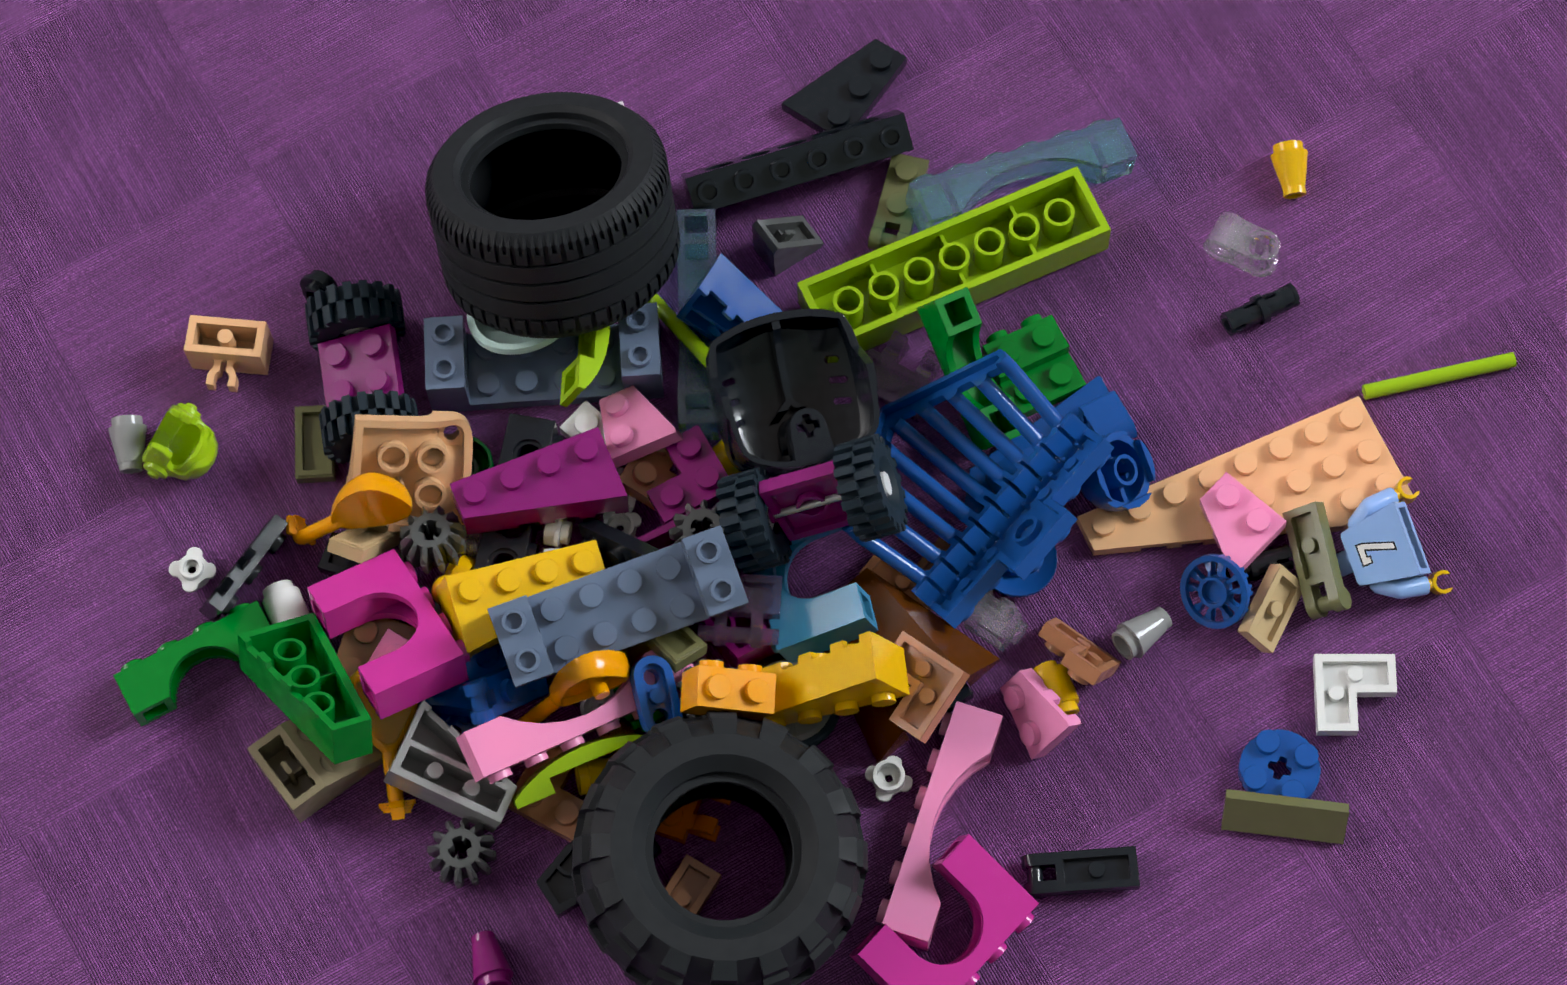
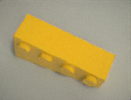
M592 540L445 576L436 588L442 612L451 625L452 637L455 641L459 639L463 641L467 654L469 653L471 658L486 648L488 649L499 643L487 610L488 608L527 595V597L604 570L605 567L597 541Z
M867 631L858 635L859 643L847 644V641L842 640L830 644V653L828 654L807 652L798 656V664L796 665L789 662H779L762 668V672L776 673L775 710L773 715L766 718L785 727L787 724L796 722L799 724H815L821 722L822 716L835 713L838 716H847L858 713L859 707L872 704L874 707H885L895 704L896 698L910 695L904 648L872 631Z

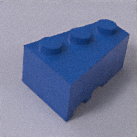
M721 253L697 283L676 317L713 341L725 331L740 323L760 316L782 312V310Z

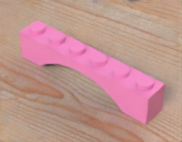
M652 650L635 659L632 667L646 656L657 655ZM692 663L676 673L673 671L676 685L677 682L682 681V672L690 666L694 667ZM645 671L644 680L647 684L654 685L655 676L653 673ZM630 676L606 702L588 714L567 721L552 723L520 722L500 716L463 732L456 737V740L475 783L488 778L490 785L513 775L510 767L522 762L525 763L526 768L537 765L549 759L547 751L558 746L561 747L563 752L585 743L583 735L594 730L597 731L599 736L607 734L621 727L619 719L632 714L634 720L639 719ZM677 689L678 696L681 698V691Z
M956 701L953 713L946 711L943 716L939 735L945 737L941 749L933 748L926 771L932 773L928 787L921 785L919 788L914 809L920 811L916 823L908 822L901 843V846L907 847L903 862L895 860L888 882L895 886L890 900L882 899L876 917V922L887 924L907 945L925 951L929 949L941 910V902L933 884L929 862L930 844L934 827L943 807L954 792L974 773L990 764L1002 727L1003 715Z

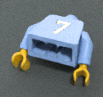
M1409 476L1400 479L1394 489L1389 487L1363 499L1348 519V529L1341 533V540L1345 551L1336 554L1341 575L1343 577L1354 573L1359 586L1369 585L1375 594L1397 599L1429 594L1430 591L1436 595L1451 592L1453 587L1440 589L1437 586L1436 580L1439 575L1450 573L1447 570L1431 573L1406 505L1412 503L1420 493V491H1417L1412 495H1407L1402 491V486L1410 483L1412 480Z

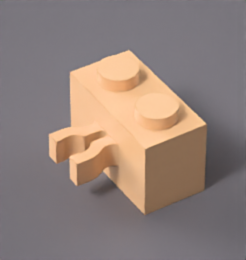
M190 315L184 352L192 369L209 370L206 378L208 390L216 391L217 380L223 376V371H226L229 377L227 384L229 391L238 392L239 380L236 372L268 375L274 339L265 321Z

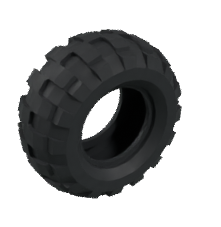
M707 711L705 715L685 719L677 716L653 725L650 731L635 741H628L607 761L605 768L595 782L591 784L579 811L572 843L571 876L576 902L581 907L590 935L602 953H607L625 972L624 975L636 984L800 985L809 979L834 954L852 927L863 900L861 897L865 877L868 872V843L864 841L860 824L862 814L851 789L845 788L833 770L834 764L815 745L809 747L789 733L790 728L767 718L757 721L738 717L736 712ZM705 799L735 801L758 813L771 826L783 850L785 877L782 890L778 896L757 913L734 920L704 918L679 905L662 885L653 858L655 832L668 816L682 806Z

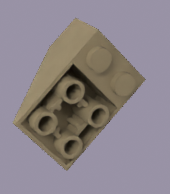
M291 720L278 725L247 748L256 765L300 823L383 764L382 752L373 746V753L334 765Z

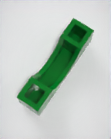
M968 287L917 307L944 376L983 358L979 342L982 321ZM976 386L962 392L1010 440L1021 435ZM1004 392L1006 396L1016 405L1013 396ZM961 415L971 441L981 450L995 447Z
M257 601L251 604L242 603L232 608L228 616L216 622L209 621L197 626L193 630V634L182 640H171L162 644L157 649V653L143 660L134 659L122 666L120 672L113 676L130 710L142 727L177 709L178 688L183 677L190 669L203 661L217 658L232 660L240 664L237 634L270 624Z

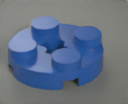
M1281 729L1263 730L1254 739L1249 741L1241 754L1238 764L1239 780L1248 792L1310 799L1316 790L1321 774L1318 750L1315 746L1309 744L1305 738L1292 731ZM1278 761L1284 762L1286 768L1290 770V776L1282 775L1280 780L1273 778L1274 771L1268 768V765L1277 764Z

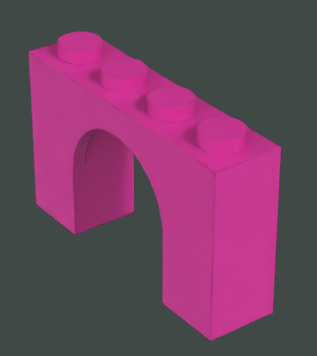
M395 549L307 587L313 613L329 639L367 622L384 618L402 620L416 629L412 638L402 647L358 667L363 693L380 720L469 680L466 663L470 661L469 653L467 654L465 644L461 639L454 640L452 628L443 612L437 614L434 609V600L426 586L419 587L417 584L418 578L412 564L408 561L403 562Z
M970 834L962 835L948 847L932 867L962 895L970 907L973 917V932L964 952L955 960L943 965L928 962L919 957L887 924L876 925L849 956L879 985H975L980 978L977 971L986 961L991 964L1007 949V945L1004 943L1005 940L1014 931L1017 934L1022 932L1033 921L1035 916L1031 912L1039 903Z

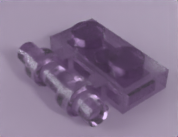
M739 574L749 603L715 616L714 626L698 625V637L703 641L713 642V646L726 647V643L750 644V648L762 649L763 645H779V629H765L764 619H780L783 577ZM728 617L751 618V628L727 626Z

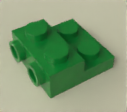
M1040 314L1029 316L1021 322V329L1010 334L1006 330L996 331L986 339L987 344L982 347L983 357L999 349L1005 351L1052 405L1066 400L1086 385L1085 380L1069 354L1070 346L1052 314L1045 318H1042ZM1005 373L993 377L994 381L1004 392L1013 396L1017 407L1026 417L1038 413Z

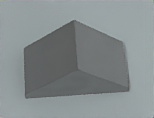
M803 215L756 220L752 225L754 249L774 276H777L817 251L824 244Z

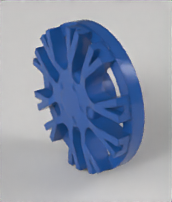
M1208 554L1193 560L1184 570L1180 582L1181 599L1189 615L1199 624L1212 629L1229 627L1244 617L1245 613L1249 610L1250 596L1253 595V591H1251L1252 584H1248L1246 577L1249 576L1244 572V567L1240 568L1231 560L1230 556H1225L1224 554ZM1215 562L1218 563V565H1217V574H1216ZM1204 563L1208 576H1205L1197 566ZM1226 568L1233 572L1234 575L1231 578L1226 576ZM1190 577L1200 581V584L1191 582ZM1238 581L1240 587L1233 589L1231 583ZM1197 591L1201 602L1193 605L1189 592ZM1234 593L1241 595L1240 603L1234 599ZM1205 606L1209 607L1205 616L1201 614ZM1216 608L1221 610L1224 621H1215Z

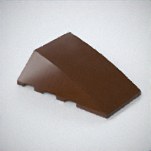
M864 569L847 584L856 582L870 596L879 630L875 634L895 643L902 631L908 633L968 673L970 676L966 682L970 686L1001 661L1000 658L956 628L954 629L946 621L870 569ZM859 639L848 642L847 644H857L859 643ZM830 649L827 650V651H824L823 653H826V654L830 653ZM903 697L896 698V703L890 706L874 707L871 704L859 707V712L854 714L877 763L887 759V757L909 740L906 735L907 732L889 720Z

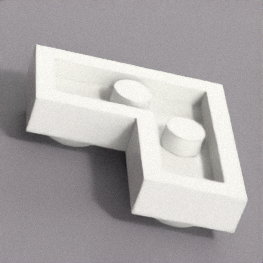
M1314 654L1313 679L1316 736H1357L1359 731L1357 697L1396 696L1395 654Z

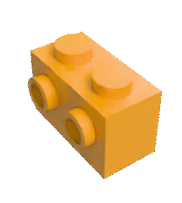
M700 660L699 665L682 672L680 713L705 715L707 711L736 712L738 717L757 721L771 716L775 710L776 673L762 672V666L755 664L738 665V669L724 668L723 661Z

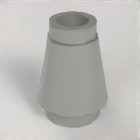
M140 415L113 417L111 419L112 426L108 428L117 464L119 465V472L122 474L142 472V455L145 450L147 425L143 424V418Z
M1157 607L1154 610L1118 624L1117 631L1112 633L1113 644L1124 658L1128 660L1134 657L1141 658L1167 629L1172 626V620L1163 608Z

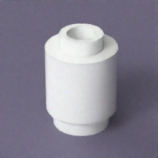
M286 579L274 582L262 592L264 596L262 604L271 625L310 614L300 589L294 586L291 580Z

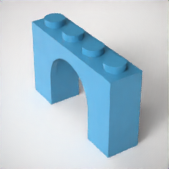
M841 528L792 541V545H790L792 554L789 557L790 561L788 563L753 573L755 580L760 583L763 595L759 596L761 610L765 617L769 618L771 626L769 633L774 640L771 648L774 653H780L790 663L797 662V658L801 654L807 652L821 653L829 650L830 644L842 640L848 643L859 639V634L867 631L874 633L879 631L870 596L856 582L814 598H797L791 596L789 592L787 576L790 564L796 554L810 542L841 531Z

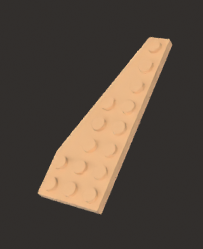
M1357 396L1150 485L1147 492L1151 493L1150 498L1140 507L1118 512H1109L1096 508L1077 516L1078 520L1076 523L1093 556L1141 551V548L1160 546L1177 548L1182 547V544L1203 542V545L1216 544L1213 530L1200 507V499L1227 472L1282 518V513L1315 501L1324 502L1330 531L1339 532L1348 528V519L1363 499L1389 487L1394 489L1399 480L1403 478V475L1361 398ZM1408 484L1403 485L1402 491L1407 495H1412ZM1286 527L1279 535L1287 534Z

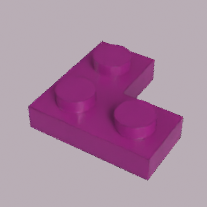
M699 425L681 433L683 440L665 447L679 475L646 491L648 499L663 525L673 521L675 513L685 515V505L687 503L697 509L700 507L703 499L708 502V507L719 502L716 497V489H719L717 483L722 477L728 476Z

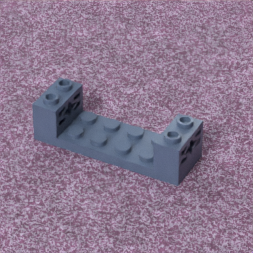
M657 302L646 303L636 312L619 321V324L610 325L609 344L603 364L593 381L571 404H580L585 400L588 403L599 402L600 399L632 385L646 399L664 398L661 330ZM463 315L424 318L425 385L432 411L461 412L560 405L562 372L578 356L579 335L559 338L547 347L531 353L505 355L483 348L475 341L472 334H467Z
M719 525L683 538L681 542L532 596L527 597V595L487 610L515 687L518 688L557 674L566 664L583 654L600 650L621 651L748 604L749 601L722 527Z

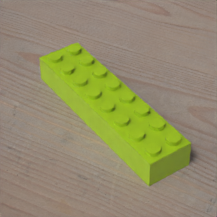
M1078 166L797 282L798 303L801 309H825L842 313L851 325L859 345L866 351L923 327L924 325L917 307L965 287H968L976 305L1108 249L1111 229ZM836 356L825 357L828 363L838 362V357Z

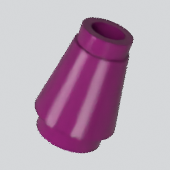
M481 931L471 937L473 984L512 985L513 971L495 937V933L493 931Z

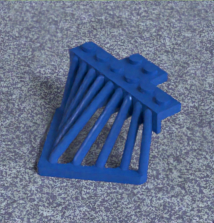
M999 349L879 409V425L874 433L884 438L885 445L888 444L891 450V457H894L897 463L896 468L964 523L967 528L963 532L953 528L905 490L906 498H904V502L907 505L908 512L950 545L946 551L940 550L908 525H905V531L893 534L933 564L930 570L926 571L880 539L862 542L859 540V536L856 537L853 533V526L848 525L841 529L855 542L913 581L916 585L911 591L955 629L961 622H964L972 615L975 606L985 594L998 586L1002 575L1007 569L1025 580L1029 574L1034 573L1041 567L1044 557L1051 549L1069 535L1071 527L1078 519L1063 506L1079 494L1082 484L1093 472L1103 467L1114 447L1104 437L1089 429L1072 412L1069 411L1063 418L1020 366L1005 351ZM1005 373L1051 427V433L1045 437L991 378ZM976 386L1032 445L1034 452L1028 457L962 392ZM947 400L1018 470L1011 475L1001 468L933 406ZM915 415L923 418L1001 488L995 495L982 486L905 420ZM894 432L983 506V510L977 514L891 443Z

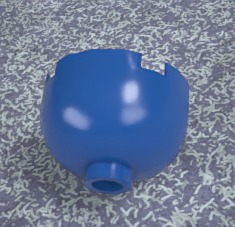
M1125 431L1102 435L1114 449L1108 455L1103 467L1093 472L1081 486L1082 494L1092 505L1109 512L1129 510L1143 505L1151 495V493H1147L1149 483L1155 481L1154 463L1146 445L1140 439L1133 440L1130 436H1127L1129 433Z

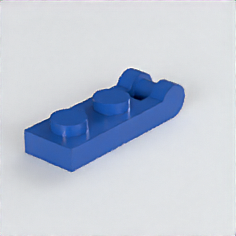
M507 665L463 684L465 697H470L473 709L469 712L472 725L484 724L499 715L549 694L547 677L516 688Z

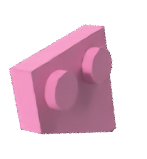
M1227 472L1200 499V507L1213 530V537L1218 548L1221 549L1222 554L1230 556L1231 560L1240 568L1244 567L1246 569L1286 527L1287 521ZM1228 569L1229 574L1232 577L1234 574L1230 569Z

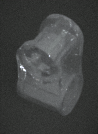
M1223 212L1203 244V248L1207 254L1218 261L1231 264L1250 273L1252 276L1266 277L1276 270L1280 241L1273 232L1254 225L1237 214Z

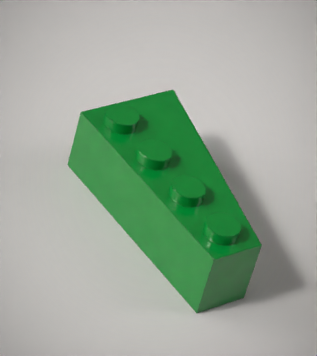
M314 613L237 634L240 669L334 765L373 753L372 719Z

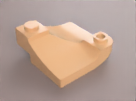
M432 411L431 414L425 416L355 414L351 459L346 483L358 475L369 472L387 475L402 483L408 490L412 499V512L410 515L415 517L421 516L422 507L427 509L429 513H433L440 506L444 509L445 514L453 511L458 516L459 523L463 525L453 501L449 484L471 476L473 436L467 418L454 411ZM454 425L457 427L453 434L444 433V429L448 426ZM408 517L396 523L388 524V532H400V527L409 526L407 522Z

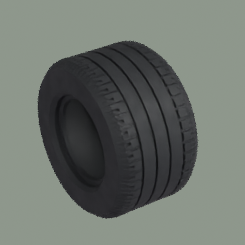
M576 92L540 93L509 100L481 112L459 127L441 146L429 166L425 184V199L445 284L459 307L469 316H472V318L486 326L508 334L529 338H564L590 333L619 322L644 306L663 287L675 268L680 248V231L664 145L656 130L647 120L615 101L596 95Z

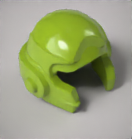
M187 402L186 404L178 403L177 405H172L162 419L142 455L143 468L148 471L147 474L151 478L166 479L167 477H174L184 481L198 479L206 474L214 464L218 454V442L214 435L215 433L200 419L201 414L197 411V407L194 404Z

